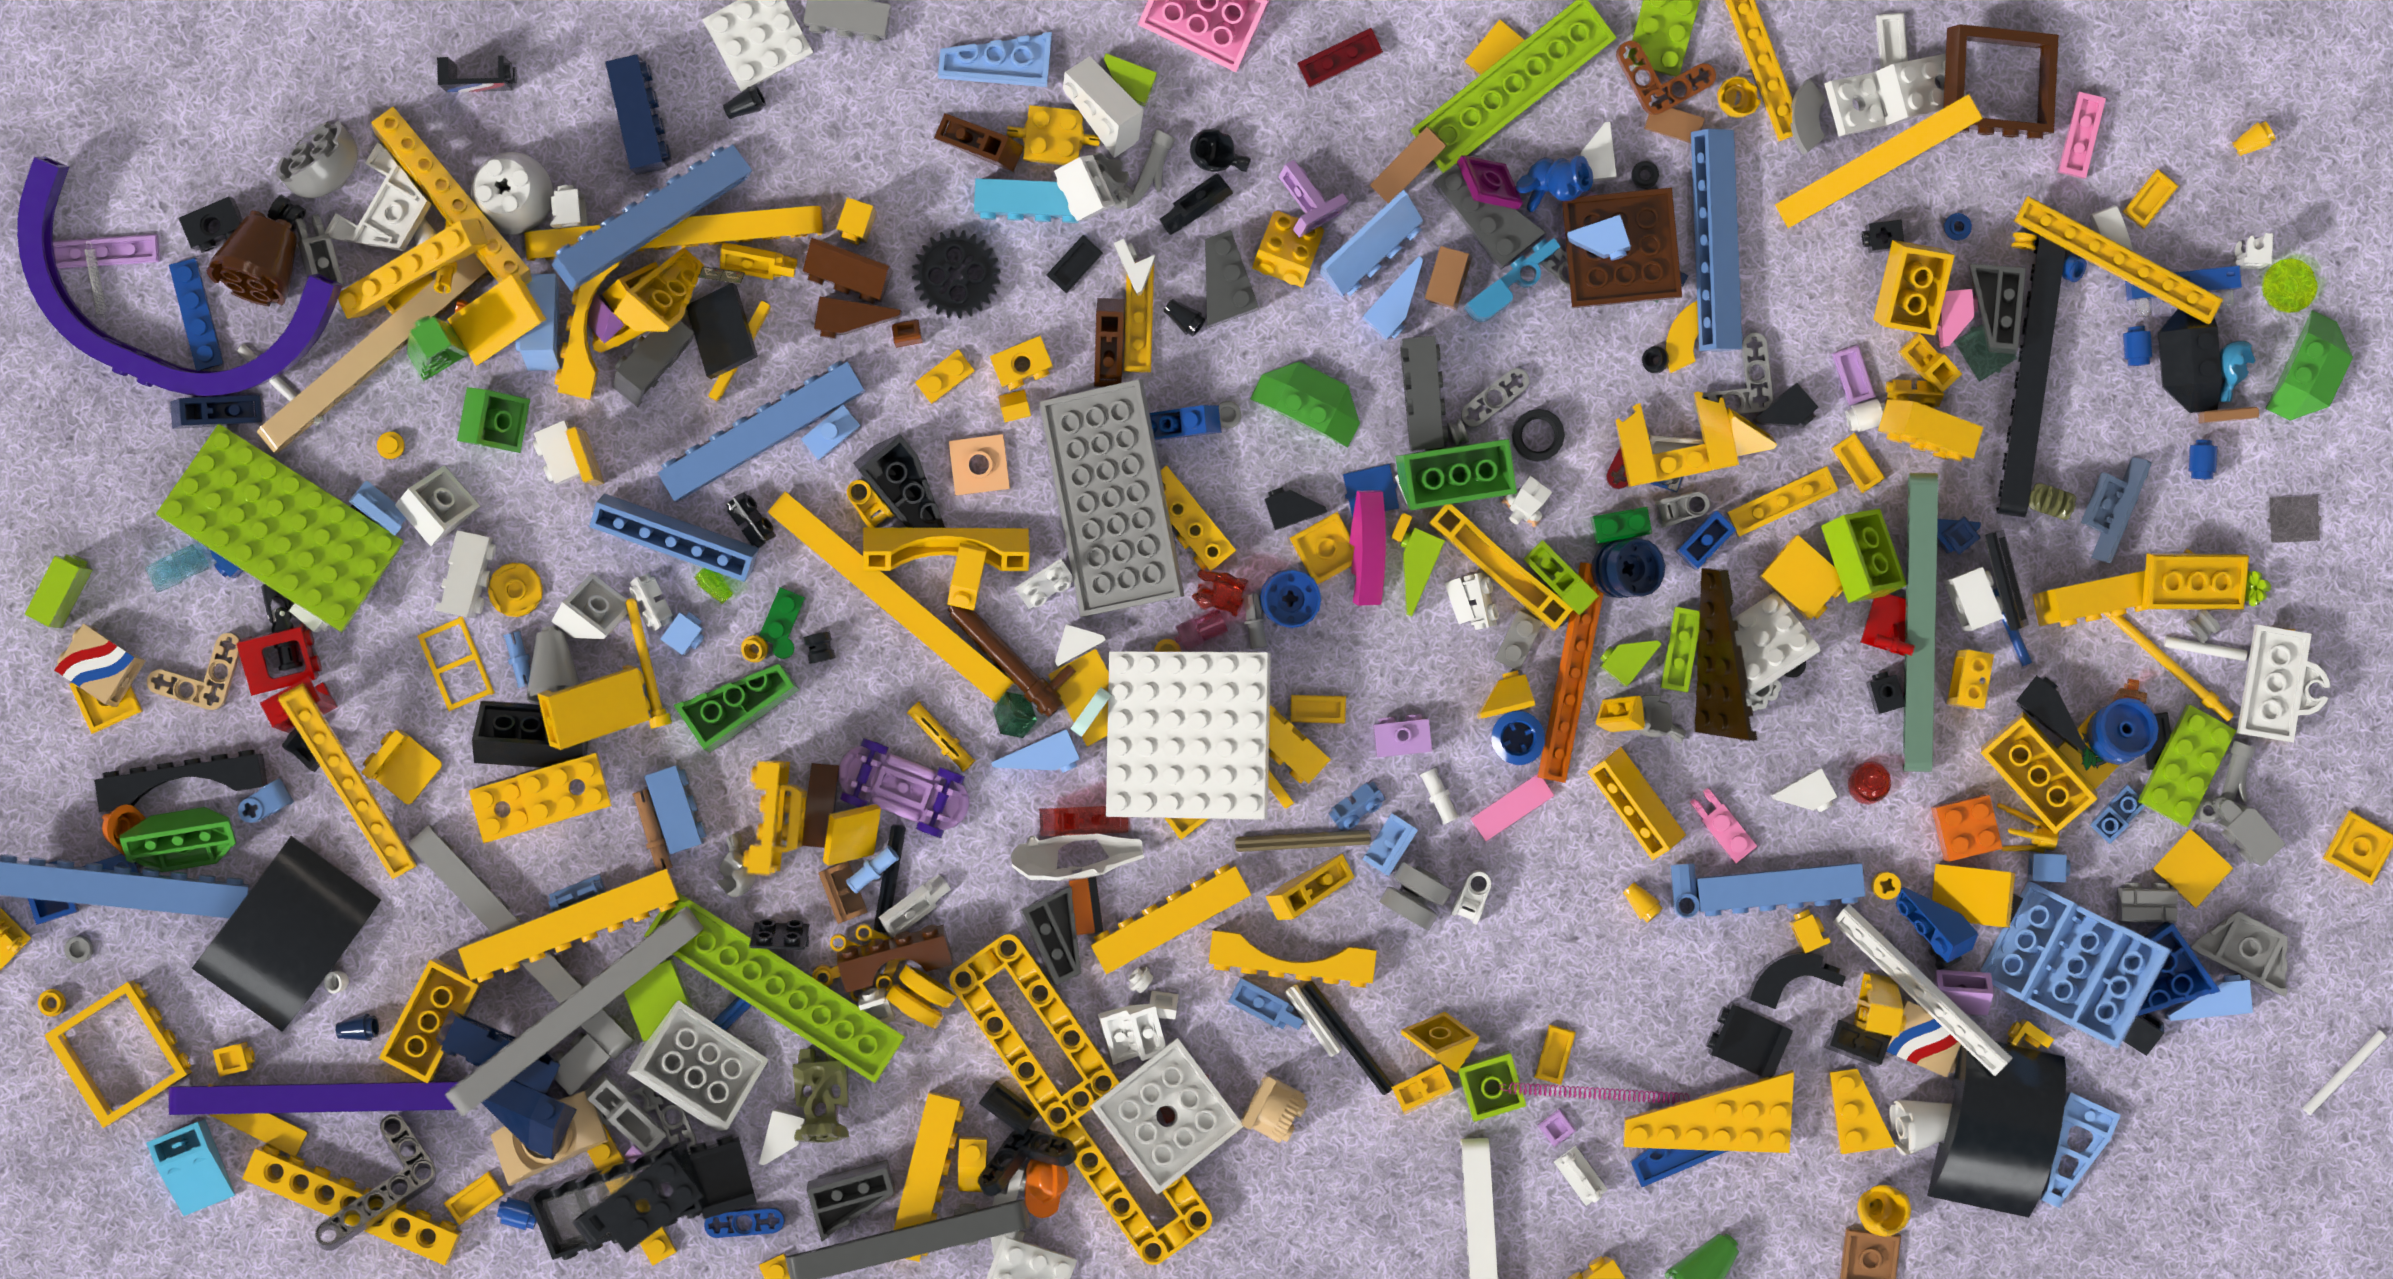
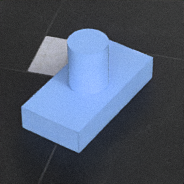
M842 405L801 438V440L814 456L820 460L861 425L849 410Z

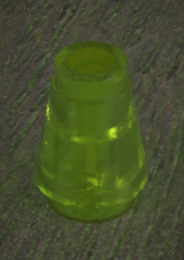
M702 568L694 576V579L697 581L696 585L721 604L734 594L720 573Z

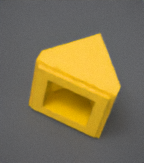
M1025 390L998 396L1004 422L1031 416Z

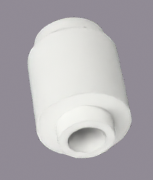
M1873 399L1853 405L1851 409L1846 410L1845 415L1850 430L1861 432L1879 427L1885 409L1884 402L1880 403L1878 399Z

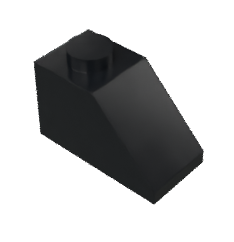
M1795 383L1766 410L1755 417L1753 421L1759 425L1796 427L1801 423L1803 426H1806L1816 417L1813 412L1819 407L1802 387Z
M1283 487L1268 492L1269 497L1264 499L1275 531L1327 513L1325 506L1292 490L1284 491Z

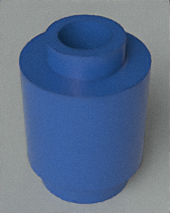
M2145 326L2128 327V332L2123 333L2124 358L2128 360V366L2150 365V358L2153 357L2151 331H2145Z
M2196 440L2195 445H2190L2188 472H2191V479L2212 480L2214 473H2217L2218 446H2213L2212 440Z
M508 1197L506 1202L501 1201L497 1212V1217L501 1218L500 1224L522 1230H527V1228L534 1230L537 1221L529 1202Z

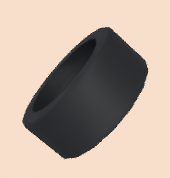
M1543 409L1529 410L1521 415L1514 424L1512 431L1513 446L1517 452L1527 460L1536 462L1548 460L1556 455L1563 446L1565 438L1564 427L1558 416ZM1531 420H1545L1554 430L1553 443L1544 451H1533L1526 447L1523 442V428Z

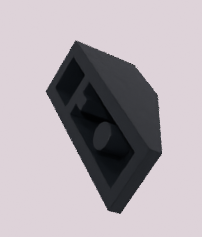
M2036 675L2016 700L2017 706L2081 755H2084L2086 753V746L2060 693L2056 690L2058 686L2049 678L2044 677L2042 680Z

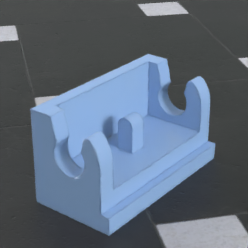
M1391 813L1362 860L1389 876L1418 829Z

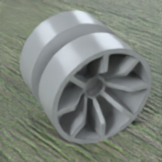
M1402 861L1394 878L1406 888L1400 891L1388 886L1379 902L1429 931L1438 915L1426 906L1427 903L1430 901L1439 906H1444L1452 890L1442 885L1440 878L1420 866H1417L1415 869Z

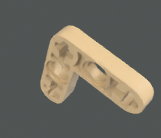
M224 633L218 637L204 682L167 670L157 669L152 671L147 677L148 688L155 694L204 709H220L226 702L240 657L237 645L235 649H230L227 657L233 658L231 663L227 660L217 659L218 654L221 656L225 654L226 647L222 646L223 641H228L231 637L232 643L236 645L240 640L239 636L233 633ZM221 663L228 668V675L224 679H218L214 675V668ZM163 674V680L174 683V677L177 678L173 686V694L169 693L172 688L168 686H161L160 689H157V683L153 682L154 678H159ZM210 680L215 683L224 684L223 689L217 687L216 696L220 697L219 702H213L212 706L209 705L210 700L206 698L207 693H212L215 687L209 685ZM184 682H190L194 687V693L188 698L180 694V686Z

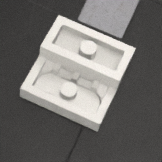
M1154 1004L1126 1006L1098 1014L1113 1065L1138 1056L1144 1061L1152 1058L1166 1047Z

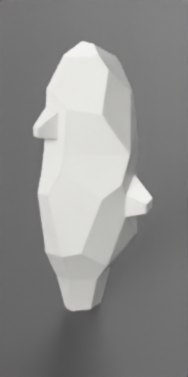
M1061 834L1045 840H1038L1035 836H1029L1027 843L1018 844L1011 853L1012 867L1030 880L1051 881L1077 880L1103 875L1118 866L1144 858L1141 840L1117 838L1102 834ZM1098 840L1109 856L1106 860L1088 866H1069L1068 868L1057 869L1058 850L1073 841ZM1082 868V872L1073 874V870Z

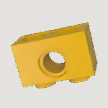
M1041 336L989 356L1002 388L1008 387L1009 391L1024 386L1023 380L1030 377L1039 380L1050 375L1049 370L1053 368ZM1022 357L1030 361V368L1025 372H1019L1015 369V362Z

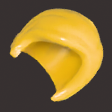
M1876 1185L1860 1196L1857 1203V1212L1860 1221L1867 1231L1874 1235L1886 1237L1895 1235L1906 1227L1911 1216V1203L1909 1202V1197L1903 1191L1890 1185Z

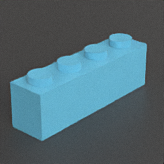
M975 178L974 212L975 214H980V219L996 220V215H1007V220L1024 221V216L1035 217L1036 222H1051V217L1062 218L1063 223L1079 222L1070 213L1066 196L1058 187L1057 182Z

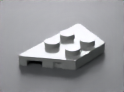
M2235 911L2190 944L2189 947L2193 951L2286 997V951L2288 950V936L2239 911Z

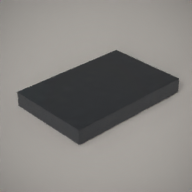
M730 283L687 304V312L706 377L713 379L758 357L737 285Z

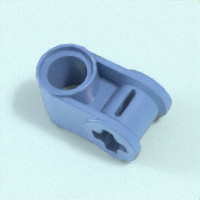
M279 778L244 799L238 806V814L245 822H259L271 814L281 811L280 809L284 806L294 803V800ZM249 804L251 806H258V809L255 811L256 817L254 815H247V811L250 809Z

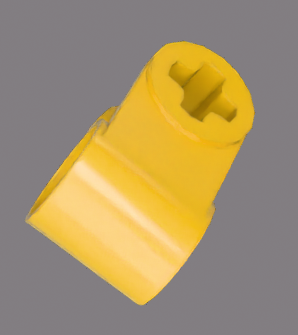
M855 480L848 485L847 496L869 528H875L886 518L894 516L883 499L876 494L866 481ZM862 484L866 487L867 495L864 499L856 500L853 497L852 489L855 485ZM881 510L879 514L871 519L872 515Z

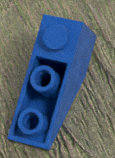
M1200 405L1149 413L1154 440L1222 433L1219 405Z
M1906 887L1901 888L1896 901L1899 912L1906 916L1915 926L1916 931L1924 936L1932 945L1934 951L1941 955L1947 963L1973 950L1979 933L1962 914Z

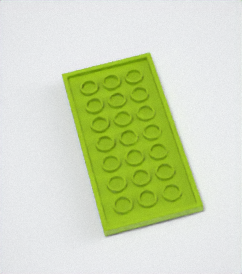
M222 425L216 426L156 512V515L341 633L344 632L404 544L402 539L392 535L380 525Z

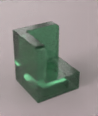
M1005 692L993 708L1000 734L1024 738L1037 722L1032 704L1021 694Z

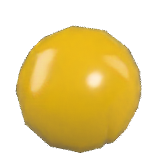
M1734 76L1723 81L1717 92L1719 107L1730 117L1742 118L1751 115L1761 103V100L1757 97V86L1743 77ZM1738 91L1741 98L1739 103L1734 105Z

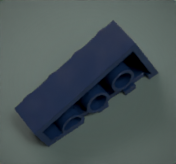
M450 1009L436 1040L442 1046L441 1050L455 1057L457 1054L464 1056L467 1062L479 1067L517 1037ZM547 1051L512 1079L519 1084L546 1095L560 1064Z

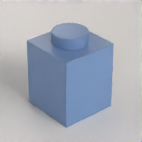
M2029 853L2028 880L2066 882V877H2069L2071 869L2070 860H2067V855Z

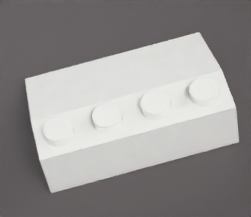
M678 1000L640 1050L627 1073L718 1132L728 1130L769 1059Z

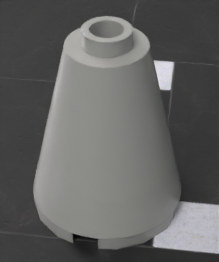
M544 627L542 632L536 635L527 689V701L535 704H540L537 693L546 690L556 692L580 684L563 631H558V627Z

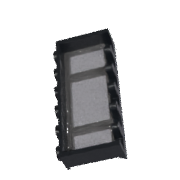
M686 1140L537 1190L528 1201L552 1260L560 1257L563 1260L573 1258L579 1254L578 1251L587 1249L588 1252L597 1250L603 1246V1243L611 1240L613 1244L618 1243L612 1234L608 1232L589 1245L572 1222L588 1208L604 1197H608L670 1150L702 1189L687 1151ZM660 1183L658 1185V1192L662 1196H669L673 1193L670 1184ZM705 1194L663 1227L676 1223L678 1221L677 1218L687 1216L690 1219L702 1214L703 1209L709 1203ZM639 1199L636 1201V1208L640 1212H648L651 1206L647 1200Z

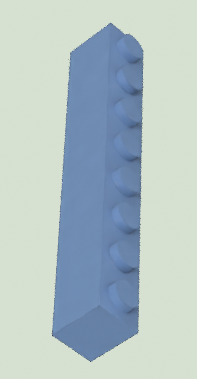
M1704 129L1691 132L1699 351L1723 352L1742 349L1743 335L1741 327L1742 308L1740 301L1734 130Z
M733 144L726 149L723 146L719 147L710 154L711 158L704 163L701 160L695 162L688 168L689 172L682 177L680 174L673 176L666 182L667 186L660 191L658 188L651 190L644 196L645 200L641 203L632 202L622 210L623 214L619 217L610 216L600 224L601 228L597 231L592 232V230H588L578 238V243L573 246L566 244L555 253L557 256L552 266L571 292L748 179L752 169Z
M838 361L827 368L828 373L819 378L818 375L810 377L803 382L805 387L798 391H795L794 388L786 391L779 396L781 401L771 405L768 402L756 409L758 414L748 419L747 416L740 418L732 424L734 428L724 433L723 430H720L709 437L710 442L701 447L699 444H696L685 451L687 456L677 461L676 458H672L662 464L663 470L659 471L658 475L675 502L684 499L865 393L866 391L850 363L847 361L843 364L842 361Z

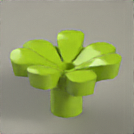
M2248 571L2245 602L2249 601L2250 606H2257L2260 604V601H2264L2267 598L2266 592L2271 590V584L2268 580H2262L2261 572Z

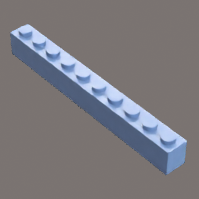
M0 855L1 896L230 918L248 894L249 884L243 883L244 879L228 877L227 882L215 881L216 876L199 875V878L196 879L187 878L188 874L183 872H171L170 876L159 875V870L143 869L142 873L131 872V868L125 866H114V870L103 869L102 864L86 863V867L74 866L75 862L58 860L57 864H48L44 858L29 857V861L17 860L18 856Z

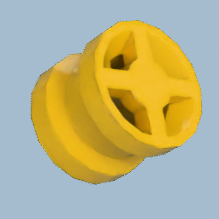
M1880 872L1872 879L1871 888L1878 898L1888 900L1895 898L1900 893L1901 882L1893 873Z

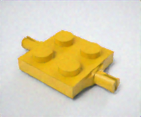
M1029 105L1028 119L1024 128L1007 127L1008 137L1023 138V161L1066 165L1079 158L1083 145L1098 147L1100 145V139L1097 135L1084 134L1082 126L1083 115L1079 110Z

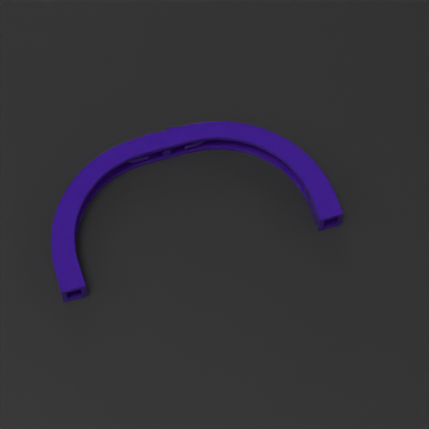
M46 156L34 157L21 195L17 222L19 255L29 289L46 318L64 338L88 356L113 367L112 371L122 376H128V374L137 378L136 381L148 387L155 385L186 395H224L265 384L282 375L298 363L320 338L334 311L343 284L320 274L309 275L294 316L279 339L254 360L230 370L202 371L185 368L110 336L92 323L76 306L68 294L56 267L53 248V221L69 166Z

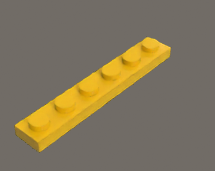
M605 1124L603 1126L609 1141L587 1151L597 1170L625 1161ZM631 1173L607 1181L605 1184L612 1194L635 1176ZM639 1199L636 1201V1208L640 1212H648L651 1206L647 1200ZM661 1227L640 1243L652 1266L677 1252L664 1227Z

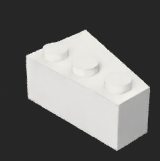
M1090 56L1065 72L1063 82L1065 94L1072 100L1113 158L1132 147L1139 140L1144 109Z
M457 530L448 561L450 566L447 579L443 578L441 585L444 588L442 602L436 603L435 611L475 619L476 614L482 613L484 598L480 596L482 588L488 586L490 571H486L489 560L494 559L496 544H492L493 538Z

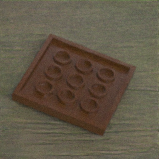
M1672 187L1581 196L1571 201H1562L1572 309L1682 298ZM1620 215L1631 247L1629 251H1626L1627 255L1617 260H1611L1610 257L1603 259L1570 243L1567 233Z

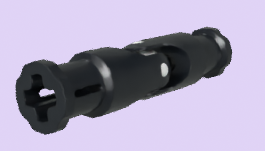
M263 583L261 590L267 617L270 623H272V633L294 628L293 623L290 621L292 613L289 611L291 609L289 599ZM274 597L282 599L285 608L279 607L271 610L272 599ZM292 640L273 645L278 651L279 671L303 666V662L299 661L296 647L298 641Z

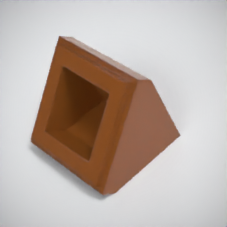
M916 319L892 325L893 340L896 348L923 343L919 320Z

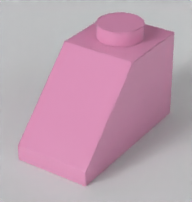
M1972 289L1946 291L1938 321L1940 348L1950 346L1974 318V312L1978 311L1977 296H1973Z

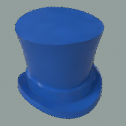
M1524 711L1508 712L1497 720L1492 730L1491 737L1494 750L1507 763L1526 765L1536 760L1543 751L1545 745L1544 729L1538 719L1530 713Z

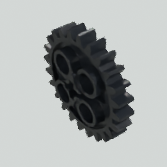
M951 230L950 238H946L944 233L940 232V241L937 242L931 237L932 246L930 248L922 245L923 250L926 252L925 255L916 254V258L921 261V264L912 265L913 269L919 271V274L912 276V280L920 281V284L914 287V290L924 292L919 298L920 301L930 300L927 304V309L930 310L935 305L937 306L936 314L938 316L943 310H946L948 319L952 317L953 312H956L958 318L962 319L964 311H967L968 315L973 317V308L976 307L977 310L982 312V302L991 304L987 297L988 294L997 295L992 285H999L1001 283L1000 280L994 278V275L1001 273V270L993 268V265L998 263L999 260L998 258H989L994 251L993 248L984 250L986 241L982 240L977 244L976 234L967 239L965 230L961 232L960 237H956L954 230ZM957 248L962 251L961 260L958 262L948 260L947 255L951 249ZM970 255L973 256V260L961 271L963 278L961 280L955 278L945 293L941 294V288L952 278L950 271L952 269L959 270L965 260ZM974 266H979L983 269V275L978 280H972L968 276L970 268ZM940 269L944 272L945 276L942 282L933 283L930 281V274L933 270ZM955 287L965 289V297L960 301H955L950 296L951 291Z

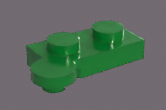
M779 587L759 636L773 644L772 649L776 657L787 659L793 655L795 650L794 643L788 637L799 615L805 597Z

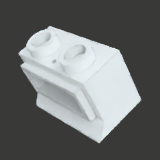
M573 185L558 186L557 191H554V196H551L552 214L555 218L550 226L554 229L588 226L585 195L578 189H574Z

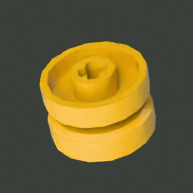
M906 964L899 974V978L910 990L900 985H893L887 993L886 999L914 1020L937 1029L944 1017L942 1012L932 1003L942 1008H950L957 995L924 972Z

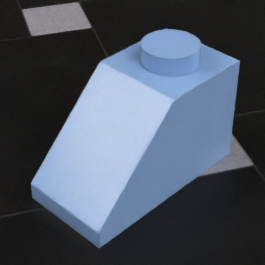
M1620 215L1567 233L1570 243L1603 259L1610 257L1611 260H1617L1627 255L1626 251H1629L1631 247Z

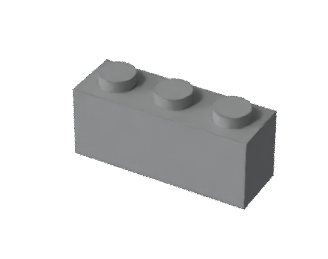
M807 0L803 23L806 27H810L809 31L813 33L825 34L826 30L835 31L837 37L852 39L853 35L864 36L863 41L879 44L880 39H887L892 7L887 3L869 0Z

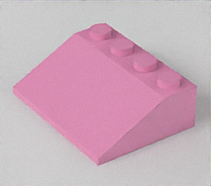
M1148 0L1138 25L1236 72L1271 0Z

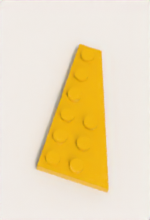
M1790 1070L1783 1072L1781 1075L1771 1078L1765 1077L1757 1082L1743 1086L1737 1085L1699 1096L1697 1099L1686 1102L1681 1101L1669 1107L1656 1108L1625 1117L1623 1146L1633 1148L1790 1153L1794 1071Z

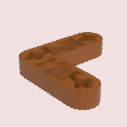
M1626 41L1616 51L1617 60L1641 106L1650 115L1663 113L1710 87L1716 80L1715 69L1709 64L1702 63L1661 84L1639 43ZM1626 46L1629 50L1635 49L1634 61L1636 63L1642 61L1643 65L1635 67L1632 71L1629 67L1634 65L1631 58L1625 59L1623 56L1626 52ZM1699 69L1702 72L1707 71L1709 74L1706 77L1707 83L1705 84L1703 80L1693 84L1696 90L1693 91L1689 80L1699 75ZM1639 70H1644L1649 74V82L1645 86L1639 85L1636 82L1635 75ZM1677 81L1682 82L1686 87V92L1682 97H1677L1672 92V86ZM1666 94L1669 98L1658 104L1659 109L1656 106L1650 107L1649 102L1652 101L1651 95L1654 98H1658Z

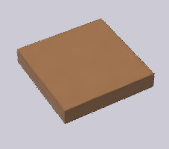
M1845 1229L1840 1279H1896L1901 1235L1882 1237L1874 1235L1869 1231Z

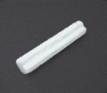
M1292 985L1285 991L1286 996L1328 1055L1331 1057L1335 1056L1342 1050L1340 1044L1298 985Z

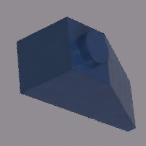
M260 395L178 398L170 401L172 429L262 422Z

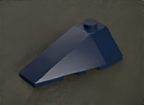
M513 1080L508 1081L481 1102L528 1149L554 1160L577 1110Z

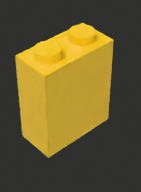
M1794 535L1758 576L1807 620H1811L1813 617L1818 619L1828 608L1825 603L1830 597L1837 598L1843 591L1836 568L1799 535Z

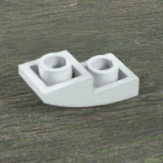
M2113 205L2090 214L2094 231L2133 251L2125 223L2117 206Z

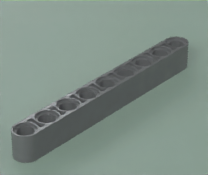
M1021 1199L785 1257L790 1279H822L1020 1231L1031 1227L1025 1200Z

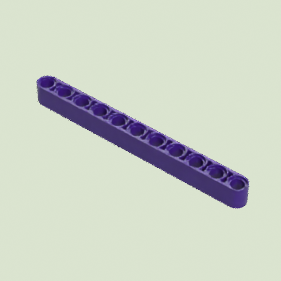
M425 1082L221 1085L209 1087L173 1086L168 1087V1115L456 1110L445 1096V1093L459 1082H433L428 1084Z

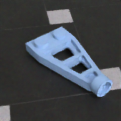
M2068 1092L2065 1098L2063 1121L2055 1158L2040 1200L2061 1209L2065 1198L2110 1141L2121 1116L2120 1114ZM2073 1126H2079L2088 1130L2093 1135L2092 1142L2083 1152H2075L2068 1147L2069 1130ZM2064 1154L2078 1160L2076 1169L2068 1178L2058 1173L2060 1160ZM2058 1189L2060 1194L2056 1195L2052 1193V1190Z

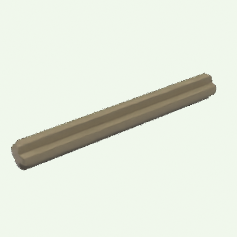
M1369 830L1236 837L1235 849L1237 852L1369 845L1371 843V833Z

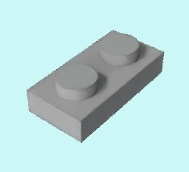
M1518 610L1494 660L1519 672L1543 622Z

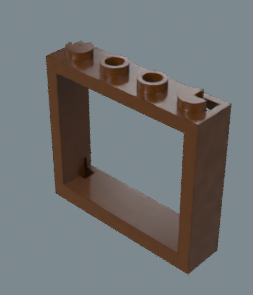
M1964 24L1948 27L1943 109L1964 97L1967 41L2040 48L2037 123L1983 118L1958 133H1968L1970 129L1978 130V135H1994V132H2002V137L2016 138L2019 137V134L2027 135L2028 140H2043L2044 135L2054 133L2059 35Z

